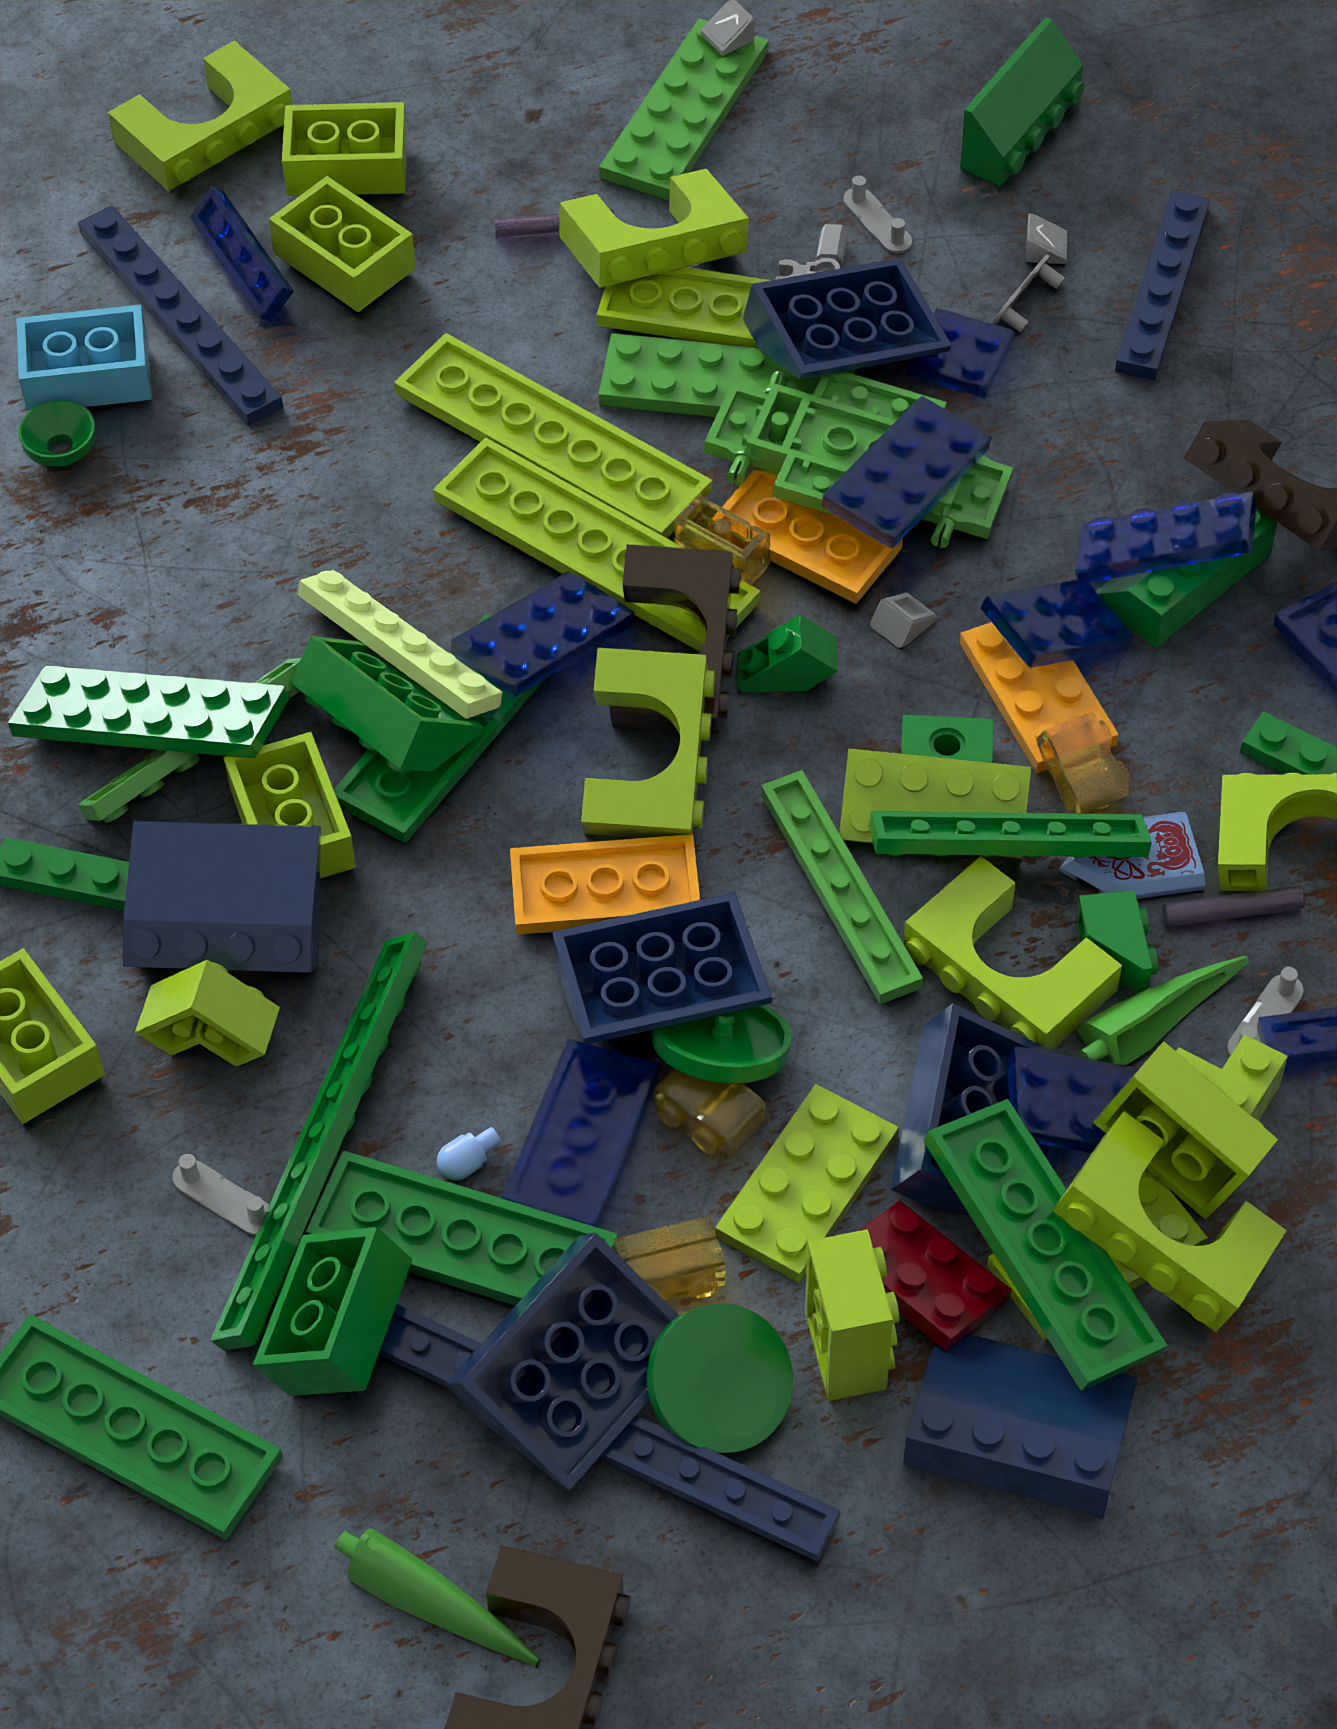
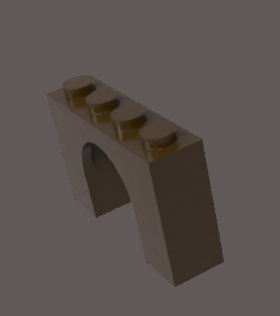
M1204 421L1184 457L1185 460L1318 551L1337 549V488H1325L1314 485L1275 464L1272 459L1282 441L1252 421Z
M627 544L622 584L625 602L680 607L692 613L705 628L707 636L699 654L706 655L708 670L715 671V689L713 698L705 697L704 713L712 714L711 733H718L720 718L728 719L730 692H723L722 688L723 677H732L734 651L726 650L727 635H736L737 609H730L731 594L739 595L741 568L733 567V552ZM610 706L612 726L677 730L668 718L654 710Z
M500 1545L486 1591L488 1611L495 1616L540 1626L559 1635L568 1644L575 1656L574 1669L569 1680L558 1693L541 1703L529 1706L507 1705L455 1692L444 1729H586L587 1724L596 1726L603 1703V1694L597 1692L602 1674L611 1675L617 1653V1644L611 1643L615 1625L624 1627L630 1608L631 1596L624 1594L623 1574Z

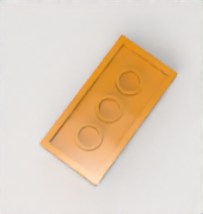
M755 468L711 519V531L857 604L902 549L903 536L773 497V487L778 475Z
M1040 606L960 633L962 649L1036 774L1117 745L1118 732Z
M693 834L510 848L516 935L554 932L700 900Z

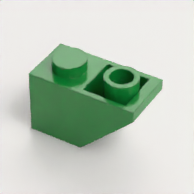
M801 614L795 616L736 654L737 689L742 692H799L811 689L838 672L837 637Z
M1135 890L1080 895L1075 921L1079 941L1082 942L1085 938H1088L1122 965L1119 983L1135 993L1149 989L1151 975H1156L1158 972V960L1155 947H1147L1145 936L1149 934L1148 914L1146 908L1138 907Z

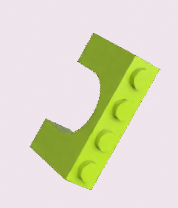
M232 41L203 58L208 88L230 106L219 117L199 124L178 123L161 114L140 94L108 112L113 142L167 191L190 180L284 125L285 105H293L291 89L236 41Z
M707 169L670 177L669 212L678 221V224L655 229L640 228L626 224L610 211L597 194L560 202V238L600 288L746 253L749 218Z
M610 648L597 649L594 681L596 705L647 708L659 712L676 727L680 735V746L672 763L663 772L652 778L640 781L585 778L581 817L584 834L649 838L688 835L694 833V828H702L704 801L696 800L698 784H706L708 757H700L701 741H710L712 714L704 713L705 697L713 698L715 689V671L708 670L706 655Z
M1241 773L1238 775H1222L1218 854L1220 891H1267L1269 848L1275 835L1287 824L1306 817L1317 816L1337 820V773L1302 775L1299 773L1255 775L1252 773Z
M980 856L905 922L903 944L916 964L925 965L940 977L946 988L953 993L962 994L975 1005L977 1011L985 1019L995 1021L1000 1026L1050 1050H1054L1078 1025L1083 1023L1118 991L1122 965L1088 938H1085L1054 967L1040 975L1011 977L998 973L988 967L977 955L974 944L984 933L1012 910L1015 882Z
M1124 1111L1104 1135L1052 1211L1064 1219L1072 1228L1080 1231L1106 1250L1114 1259L1122 1262L1149 1282L1153 1288L1162 1292L1188 1311L1196 1320L1217 1332L1239 1308L1287 1230L1252 1204L1245 1201L1225 1223L1211 1244L1204 1246L1186 1245L1163 1234L1153 1225L1142 1208L1139 1198V1182L1143 1172L1165 1140Z

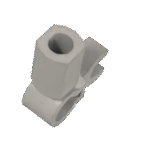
M825 224L821 230L816 261L800 265L791 259L780 260L779 271L781 276H776L775 280L842 268L848 239L847 229L843 225Z

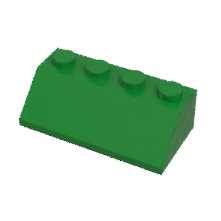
M1047 17L1043 19L964 109L960 169L1001 187L1011 174L1015 175L1020 171L1028 154L1032 150H1038L1045 134L1051 127L1056 128L1060 124L1069 106L1077 104L1081 99L1085 84L1082 82L1083 63L1052 19Z
M1241 497L1207 501L1092 594L1091 600L1152 646L1158 648L1271 554L1277 522Z
M310 636L291 682L292 685L305 694L304 699L306 702L326 710L332 715L331 721L334 724L354 732L360 737L358 742L362 746L379 752L387 758L386 764L390 768L404 774H410L412 770L432 772L478 737L484 727L472 717L466 719L360 641Z

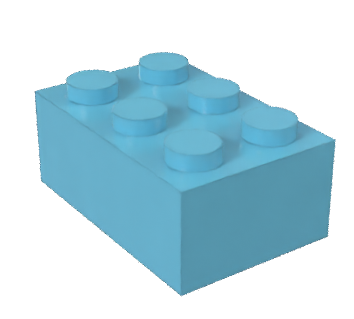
M141 305L16 318L19 382L27 412L41 403L52 400L73 401L84 407L152 400L148 337Z

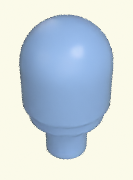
M492 1127L476 1137L470 1132L466 1135L461 1134L443 1146L437 1155L439 1172L445 1178L453 1181L467 1178L482 1168L483 1164L488 1161L485 1153L502 1143L499 1135Z

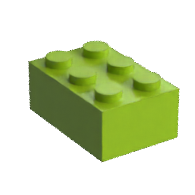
M404 102L285 105L282 166L287 196H300L326 176L355 195L406 193L408 136Z
M328 176L324 177L269 218L274 254L357 312H360L416 269L412 233Z
M311 732L264 745L255 759L232 756L224 757L230 791L242 824L321 826L320 878L356 868L352 837Z
M22 948L0 961V1094L20 1122L24 1124L105 1076L97 1045L25 949Z
M1164 1041L1093 1122L1104 1133H1107L1125 1111L1165 1140L1146 1169L1205 1220L1252 1173L1278 1141L1273 1134L1264 1128L1261 1122L1250 1116L1229 1098L1220 1087L1214 1085L1194 1068L1184 1056L1177 1053Z
M868 1229L810 1240L807 1243L805 1316L828 1401L887 1390L888 1370L895 1369L892 1347L897 1346L894 1323L899 1322V1310L894 1292L885 1293L882 1278L887 1277L884 1254L881 1247L873 1248Z

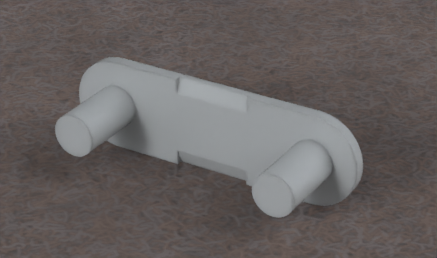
M855 176L852 179V188L844 194V205L886 251L893 254L907 252L912 246V237L905 230V221L901 218L894 219L883 208L878 199L866 189L865 177Z
M1048 254L1043 257L994 318L993 324L997 325L1002 319L1021 333L1029 321L1011 308L1014 302L1037 275L1055 289L1060 286L1065 277L1046 264L1050 258Z
M1285 967L1282 969L1281 975L1271 979L1257 999V1002L1230 1038L1227 1045L1229 1056H1231L1244 1034L1270 1046L1302 999L1304 989L1302 983L1297 979L1298 972L1296 969Z
M182 1155L178 1161L179 1165L175 1168L172 1176L176 1189L245 1233L256 1236L269 1204L259 1196L245 1191L224 1178L223 1175L204 1163L195 1160L193 1155Z

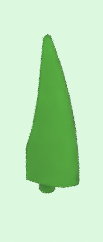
M1248 956L1223 961L1177 976L1139 992L1081 1023L1076 1027V1031L1086 1047L1079 1051L1080 1060L1087 1067L1102 1061L1115 1072L1151 1050L1170 1029L1197 1005L1248 965Z
M370 1528L359 1539L345 1530L338 1538L334 1549L351 1558L348 1568V1580L395 1608L534 1667L541 1658L477 1600L442 1573L379 1531Z

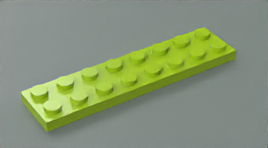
M447 333L394 382L396 395L480 442L485 437L665 538H668L712 492V479Z
M486 437L433 489L434 501L697 651L700 652L703 648L707 633L702 623L689 611L671 605L630 603L624 600L622 584L627 544L683 548L682 546ZM742 580L739 595L731 594L730 609H737V627L760 603L761 594L759 589Z

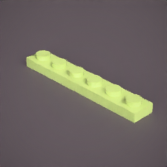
M334 570L322 571L318 575L299 580L298 596L464 718L468 719L500 707L502 691L485 680L483 676L464 665L454 655L435 644L425 634L417 631L399 618L397 614L381 605L368 593L363 592L345 579L342 574Z

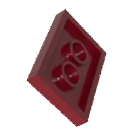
M898 1200L859 1230L868 1229L873 1248H882L887 1269V1277L882 1278L885 1293L894 1292L899 1313L945 1351L949 1350L1006 1304L1012 1291L1010 1287L901 1200Z

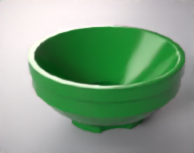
M52 400L33 407L24 415L18 426V437L23 451L34 462L52 467L69 466L83 458L91 450L96 440V426L92 414L81 404L68 400ZM57 442L72 444V448L62 454H55L49 451L50 447Z

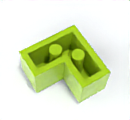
M205 960L151 985L135 1033L171 1056L201 1044L237 1067L265 1055L280 1007L265 998L258 989L247 986L228 974L223 966Z
M1245 1034L1222 1069L1180 1047L1176 1050L1214 1085L1220 1087L1229 1098L1257 1120L1260 1119L1280 1087L1288 1057Z

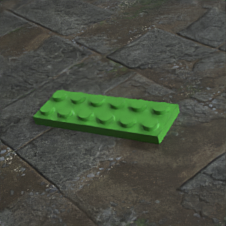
M699 18L600 164L599 178L669 201L670 177L691 172L769 52V40L755 36L754 41L722 56L701 35V29L709 21Z
M611 333L599 390V405L716 417L731 383L749 388L767 389L772 374L780 372L779 379L782 373L789 379L786 387L814 395L821 376L798 379L757 347ZM856 369L845 371L856 375Z

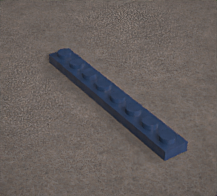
M113 205L78 222L80 234L247 426L283 408L282 396Z

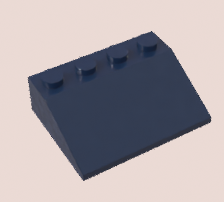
M901 258L754 283L751 285L743 316V321L757 347L798 379L950 352L952 347Z
M133 821L123 917V967L188 969L205 960H209L223 966L226 970L311 973L319 965L321 826Z
M736 892L552 932L557 973L566 1003L584 1044L772 1003V996Z
M952 1003L923 1025L891 1190L932 1209L969 1215L926 1147L923 1139L928 1131L1006 1099L1010 1101L1055 1171L1074 1060Z
M596 1232L578 1236L444 1385L483 1423L565 1490L570 1491L649 1401L647 1367L650 1353L660 1333L679 1314Z
M967 1334L947 1351L935 1343L907 1431L903 1464L1104 1517L1138 1377L1120 1373L1081 1391L1060 1357L971 1334Z

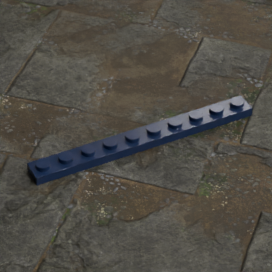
M396 1304L378 1355L445 1386L444 1384L482 1343ZM637 1415L598 1458L816 1562L819 1561L840 1519L839 1509L704 1446L698 1448L674 1436L667 1429Z

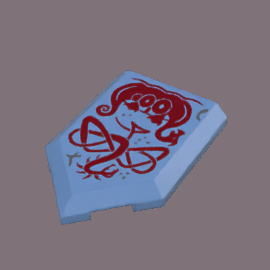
M1185 812L1143 817L1152 841L1149 857L1116 858L1109 856H1085L1074 858L1068 856L1059 870L1074 880L1080 878L1098 888L1099 894L1135 890L1137 899L1205 890L1206 886L1204 870Z

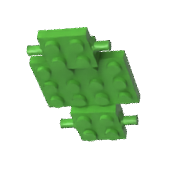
M845 371L822 375L814 395L786 387L789 379L784 373H782L779 379L780 372L772 374L767 389L749 388L731 383L706 437L703 452L733 462L726 476L731 484L734 483L737 476L736 485H742L750 467L778 475L773 487V497L896 534L907 507L906 515L937 524L931 537V542L936 547L941 535L940 548L947 547L953 530L988 539L1010 483L1014 467L994 462L983 455L989 443V438L984 433L979 444L980 432L973 433L970 442L937 433L947 402Z

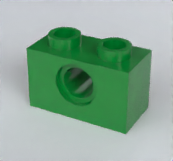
M903 715L901 754L992 763L993 719Z

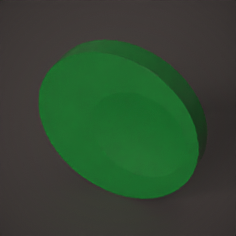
M767 1005L657 1028L652 1031L653 1047L666 1063L690 1076L720 1083L754 1082L776 1074L786 1065L789 1059L792 1032L786 1020Z
M715 1303L688 1310L676 1317L664 1328L650 1353L647 1367V1388L650 1402L657 1418L670 1433L698 1448L704 1446L719 1454L733 1453L759 1444L770 1436L781 1423L792 1396L793 1370L788 1350L782 1338L767 1320L756 1312L739 1305Z

